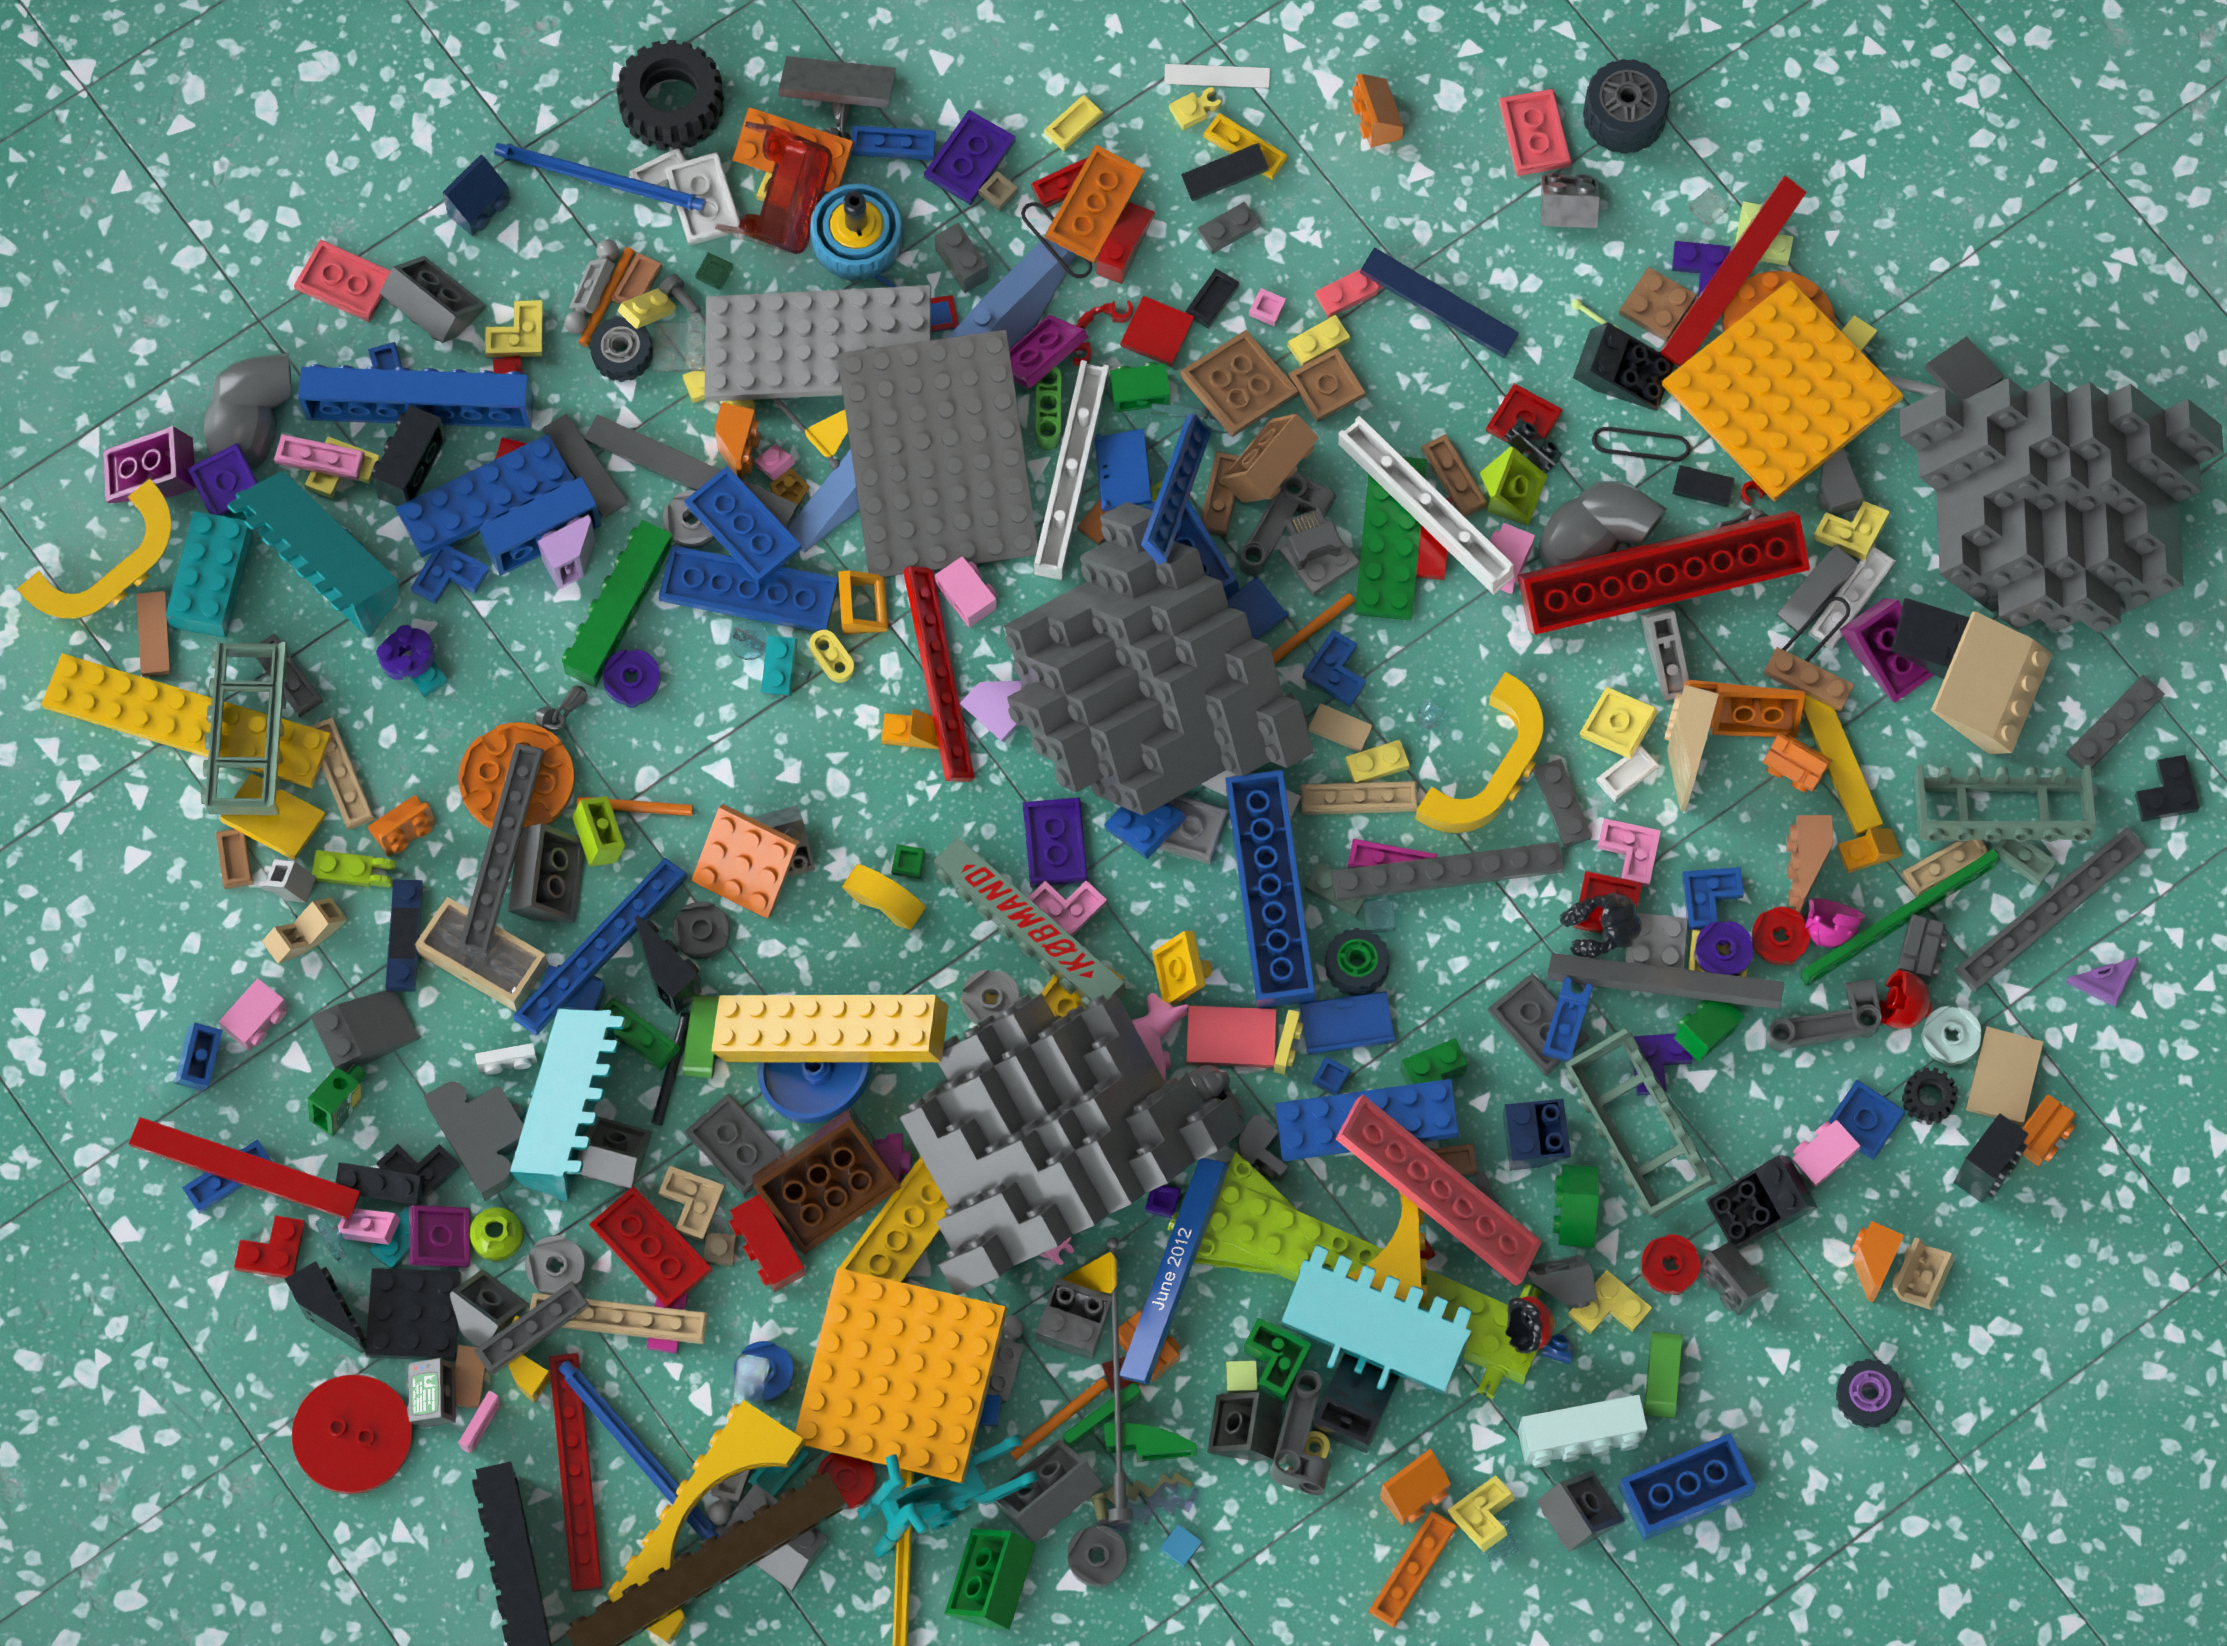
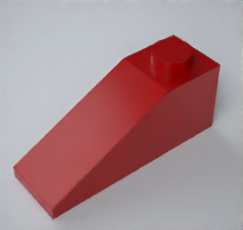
M1131 202L1128 203L1109 233L1096 260L1097 275L1120 284L1123 283L1155 215L1154 211Z

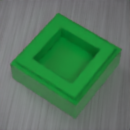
M896 844L891 870L892 875L920 879L925 849Z

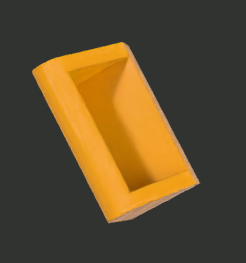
M850 570L838 571L843 635L888 631L885 577H881L879 574ZM874 585L876 621L853 618L851 586Z

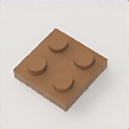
M1648 267L1620 308L1619 315L1667 342L1695 301L1697 294Z
M1338 348L1288 373L1289 380L1299 390V396L1316 423L1361 400L1366 395V392Z

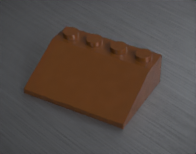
M849 1109L752 1175L754 1188L804 1254L901 1188L898 1180L870 1137Z

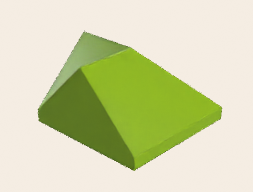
M1509 447L1480 472L1490 495L1487 512L1523 525H1529L1547 475L1514 447Z

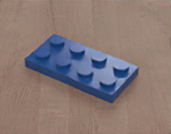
M728 466L684 500L685 506L758 585L802 549L801 544Z

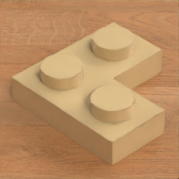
M669 1166L660 1187L659 1196L685 1205L675 1230L682 1235L704 1242L706 1232L709 1230L725 1186Z

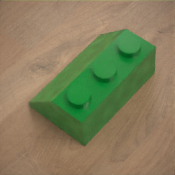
M971 1528L944 1614L987 1628L1010 1630L1036 1544L1012 1531Z

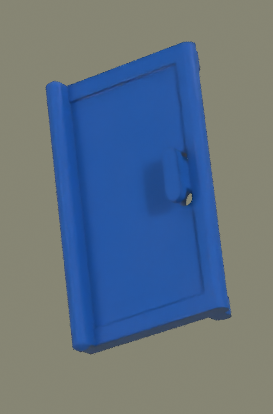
M1144 428L1105 436L1096 434L1095 449L1102 511H1110L1126 502L1135 505H1149L1153 503Z
M1258 577L1227 598L1229 607L1246 613L1252 638L1256 640L1289 616V612L1281 607Z
M1387 991L1300 1003L1307 1047L1306 1052L1308 1055L1390 1044L1396 1041V1037L1393 1034Z

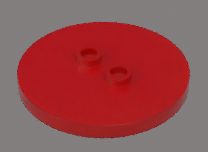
M343 1375L320 1384L303 1400L296 1412L292 1426L293 1450L303 1471L319 1486L342 1494L369 1492L390 1481L404 1465L409 1455L413 1438L412 1423L409 1422L407 1407L401 1397L384 1382L364 1375Z

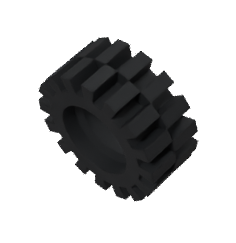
M1929 1067L1923 1068L1922 1072L1916 1071L1913 1076H1910L1903 1090L1902 1101H1905L1904 1109L1910 1111L1908 1115L1911 1118L1916 1116V1121L1919 1123L1922 1120H1925L1927 1125H1931L1933 1121H1936V1124L1940 1123L1943 1118L1949 1117L1957 1102L1958 1096L1956 1094L1958 1089L1957 1086H1953L1955 1081L1953 1078L1948 1079V1073L1945 1071L1942 1074L1938 1073V1068H1933V1071H1929ZM1925 1086L1935 1087L1941 1094V1101L1935 1106L1925 1105L1919 1098V1091Z

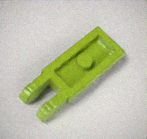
M316 850L312 874L316 876L315 881L361 887H391L393 885L392 878L385 875H372L373 868L394 870L396 862L387 858Z

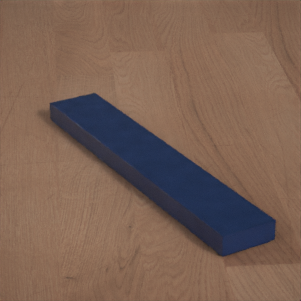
M1375 247L1359 272L1505 358L1519 334L1516 330Z

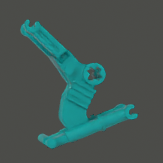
M1011 1436L1002 1443L972 1456L964 1484L936 1477H925L901 1491L905 1481L902 1478L897 1454L886 1457L890 1479L885 1480L878 1491L871 1496L867 1505L857 1510L859 1518L863 1522L870 1516L872 1518L876 1517L882 1509L888 1522L886 1526L888 1531L882 1535L881 1540L873 1547L877 1559L882 1558L885 1554L891 1555L895 1552L893 1546L902 1538L904 1532L911 1524L919 1534L929 1530L928 1524H930L932 1531L943 1529L958 1520L955 1511L965 1509L973 1502L985 1506L1018 1490L1030 1487V1483L1039 1481L1036 1472L1030 1471L987 1492L977 1471V1467L1014 1451L1016 1446L1023 1445L1020 1436Z

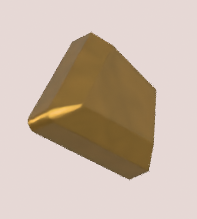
M789 468L770 484V489L773 494L796 503L799 507L810 486L792 468Z

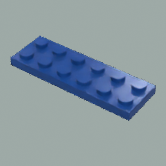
M549 434L399 505L395 509L422 558L480 530L479 527L489 518L501 517L507 514L512 507L518 504L525 505L533 501L538 494L545 491L551 492L559 488L564 481L573 479Z
M671 545L658 598L660 602L817 632L828 629L839 579L837 577L780 567L758 585L733 557Z
M1451 1079L1275 1103L1283 1161L1351 1152L1338 1142L1336 1137L1356 1099L1362 1095L1366 1096L1421 1142L1459 1137Z

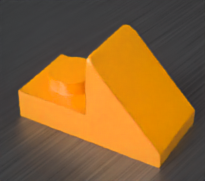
M912 709V716L884 714L882 744L939 749L933 716L917 709Z
M1869 828L1865 836L1840 843L1837 847L1847 874L1902 856L1893 830L1886 828Z

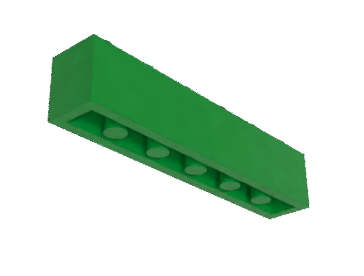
M641 520L638 528L633 527L626 550L620 551L614 563L615 570L612 575L605 577L601 587L603 592L599 599L592 601L586 623L579 625L575 633V643L572 648L568 647L562 657L566 675L595 688L604 674L605 663L615 654L669 555L671 545H674L672 533L644 520Z

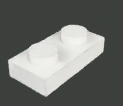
M533 1043L475 1054L479 1073L485 1072L487 1075L498 1074L502 1072V1069L511 1067L518 1070L531 1067V1064L538 1063Z

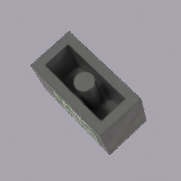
M441 1358L409 1363V1374L407 1375V1386L409 1388L407 1413L409 1422L424 1428L456 1423L455 1364Z

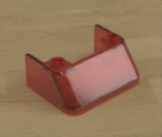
M746 121L745 127L765 135L762 152L767 160L775 163L760 216L749 213L742 217L738 227L716 224L715 229L748 242L787 253L800 254L805 251L809 243L812 213L815 211L817 203L821 201L832 164V153L826 146L779 127Z

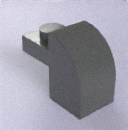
M1255 1114L1245 1126V1130L1241 1132L1238 1154L1248 1161L1253 1168L1258 1166V1171L1265 1178L1271 1181L1275 1179L1281 1183L1287 1175L1288 1166L1269 1152L1278 1140L1279 1131L1258 1114Z

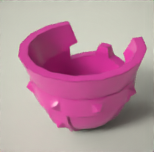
M1810 898V911L1805 928L1809 929L1810 936L1816 946L1837 948L1859 932L1858 927L1866 916L1859 910L1839 902L1823 898Z

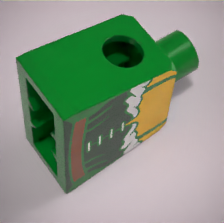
M353 1064L347 1073L339 1068H335L307 1098L309 1121L333 1137L361 1100L360 1083L365 1079L367 1073L356 1064Z

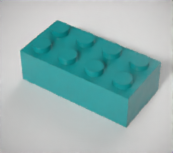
M193 511L166 612L170 628L223 638L227 637L253 538V531L245 524L246 520Z

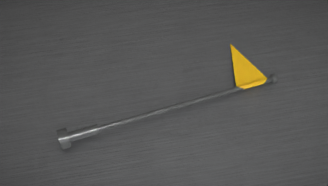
M677 274L668 276L660 286L663 293L668 298L675 296L693 317L697 316L706 326V318L701 313V308L683 290L684 281ZM779 398L773 399L820 453L830 462V467L833 470L838 468L840 460L834 459L833 456L848 433L845 409L807 429Z
M1111 1237L1107 1241V1245L1110 1248L1109 1253L1061 1279L1094 1291L1112 1295L1117 1473H1114L1115 1508L1109 1509V1523L1123 1524L1133 1522V1509L1127 1508L1126 1473H1123L1116 1256V1248L1119 1245V1241L1117 1238Z

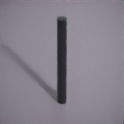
M681 1012L673 1041L679 1046L680 1050L666 1066L651 1121L652 1124L662 1126L688 1034L690 1014L686 1012Z

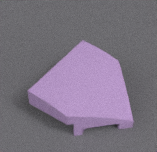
M1021 681L979 682L961 701L960 705L999 740L1004 742L1019 725L1009 715L1008 709L1010 706L1007 697L1021 690Z

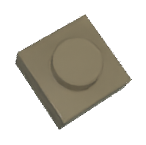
M998 171L979 189V195L999 211L1018 193V187Z
M706 1232L703 1255L705 1262L708 1265L733 1267L736 1235Z

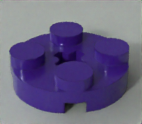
M402 625L377 648L376 655L381 668L388 677L394 680H403L402 677L411 675L412 678H416L425 673L433 664L435 645L429 634L424 630L412 628L410 625ZM411 651V655L402 656L405 652Z
M620 650L613 654L604 666L603 682L607 694L615 702L629 708H635L639 704L649 701L656 694L661 683L657 662L649 653L643 650ZM627 672L630 674L637 672V681L627 683L625 674Z
M1712 922L1700 931L1695 943L1694 957L1704 972L1739 976L1748 968L1753 957L1751 936L1743 926L1736 922ZM1718 944L1721 946L1728 944L1730 946V955H1720L1718 953L1719 949L1716 946Z

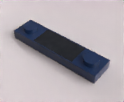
M393 879L386 991L416 992L418 951L415 943L420 938L423 880Z

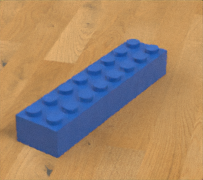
M313 364L310 367H301L298 395L306 419L312 421L397 424L401 413H406L409 406L412 405L440 417L442 425L531 428L534 395L528 375L517 371H511L507 374H496L489 370H482L479 373H467L461 369H454L451 372H440L433 368L412 371L405 367L384 370L377 366L356 369L348 365L329 368L324 365Z
M1283 770L1226 777L1227 800L1257 1008L1263 1009L1315 1001V989Z

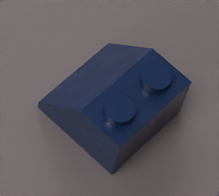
M482 154L442 192L448 216L471 236L478 230H484L488 226L490 218L497 211H503L511 199L507 184Z

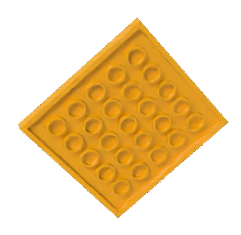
M1791 280L1777 289L1662 381V386L1774 502L1903 400V394Z
M837 1268L795 1434L804 1439L806 1442L804 1446L886 1466L885 1458L897 1454L900 1469L964 1484L1008 1308L1002 1305Z

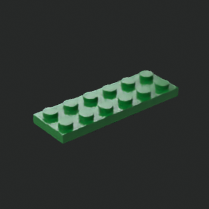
M1403 457L1425 479L1427 459ZM1369 474L1355 615L1411 621L1421 524Z

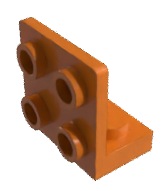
M413 795L371 823L367 828L388 857L393 853L398 854L405 850L409 842L415 838H422L429 834L436 824L429 804L427 802L422 804L417 796Z

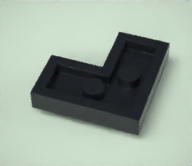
M2186 755L2158 759L2156 767L2162 787L2137 791L2135 794L2141 821L2198 812L2200 807Z
M397 1143L376 1163L377 1167L381 1169L425 1175L421 1203L460 1168L459 1163L440 1144L417 1164Z

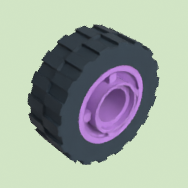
M1871 1359L1856 1361L1854 1365H1849L1839 1378L1836 1392L1838 1408L1843 1412V1416L1847 1420H1851L1852 1424L1856 1426L1861 1425L1863 1428L1880 1427L1881 1424H1887L1892 1417L1896 1416L1903 1399V1384L1899 1380L1898 1373L1894 1372L1889 1364L1886 1365L1880 1360L1874 1361ZM1866 1387H1871L1876 1390L1878 1397L1873 1400L1866 1399L1861 1391Z

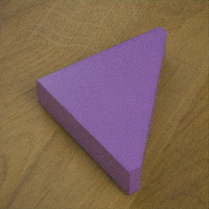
M2133 957L2130 960L2095 968L2076 976H2069L2066 983L2115 1007L2139 958Z

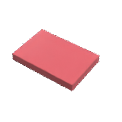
M1554 89L1499 98L1516 176L1571 167V158Z
M320 239L295 282L294 288L370 322L384 298L380 291L391 271Z
M1189 1006L1186 1064L1274 1068L1276 1009Z

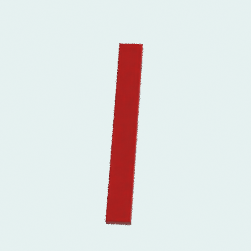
M1786 175L1780 179L1661 349L1660 353L1678 367L1692 358L1807 193Z
M908 566L903 570L945 781L971 782L975 776L933 570L927 567Z
M139 1117L128 1143L130 1147L349 1221L352 1219L361 1196V1192L142 1117Z
M571 1353L548 1356L572 1592L601 1589L602 1579L584 1402L564 1380L565 1376L558 1369L562 1363L568 1360L575 1368L580 1370L579 1354Z

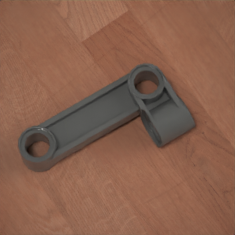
M1294 473L1290 478L1284 479L1280 485V491L1273 497L1246 545L1242 548L1239 561L1241 570L1250 576L1261 573L1287 528L1286 519H1292L1296 511L1305 514L1316 510L1318 507L1325 518L1336 499L1335 493L1329 488L1317 484L1298 473ZM1295 486L1299 488L1300 492L1290 493L1287 488ZM1255 555L1260 561L1252 563L1246 557Z
M1874 979L1844 983L1849 1003V1009L1774 1020L1766 1036L1768 1046L1776 1052H1783L1790 1048L1858 1037H1872L1877 1032L1882 1020ZM1869 1017L1873 1020L1874 1025L1865 1026L1861 1023L1860 1018ZM1777 1030L1784 1031L1788 1038L1785 1040L1777 1039L1773 1032Z
M1306 1369L1298 1373L1291 1389L1270 1468V1476L1279 1485L1298 1489L1311 1495H1322L1326 1487L1331 1463L1318 1456L1303 1454L1322 1380L1317 1372ZM1300 1385H1309L1313 1390L1306 1391ZM1279 1464H1287L1292 1470L1285 1471L1281 1469Z

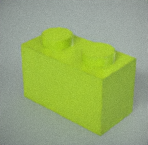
M608 796L580 800L572 818L589 867L616 863L625 844Z

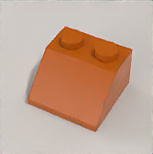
M1872 1220L1868 1229L1861 1228L1851 1251L1856 1253L1852 1262L1867 1300L1873 1303L1904 1235Z
M1429 1449L1382 1485L1380 1499L1402 1526L1408 1521L1413 1524L1424 1516V1509L1432 1503L1434 1506H1437L1449 1496L1447 1492L1450 1489L1451 1483L1435 1454Z

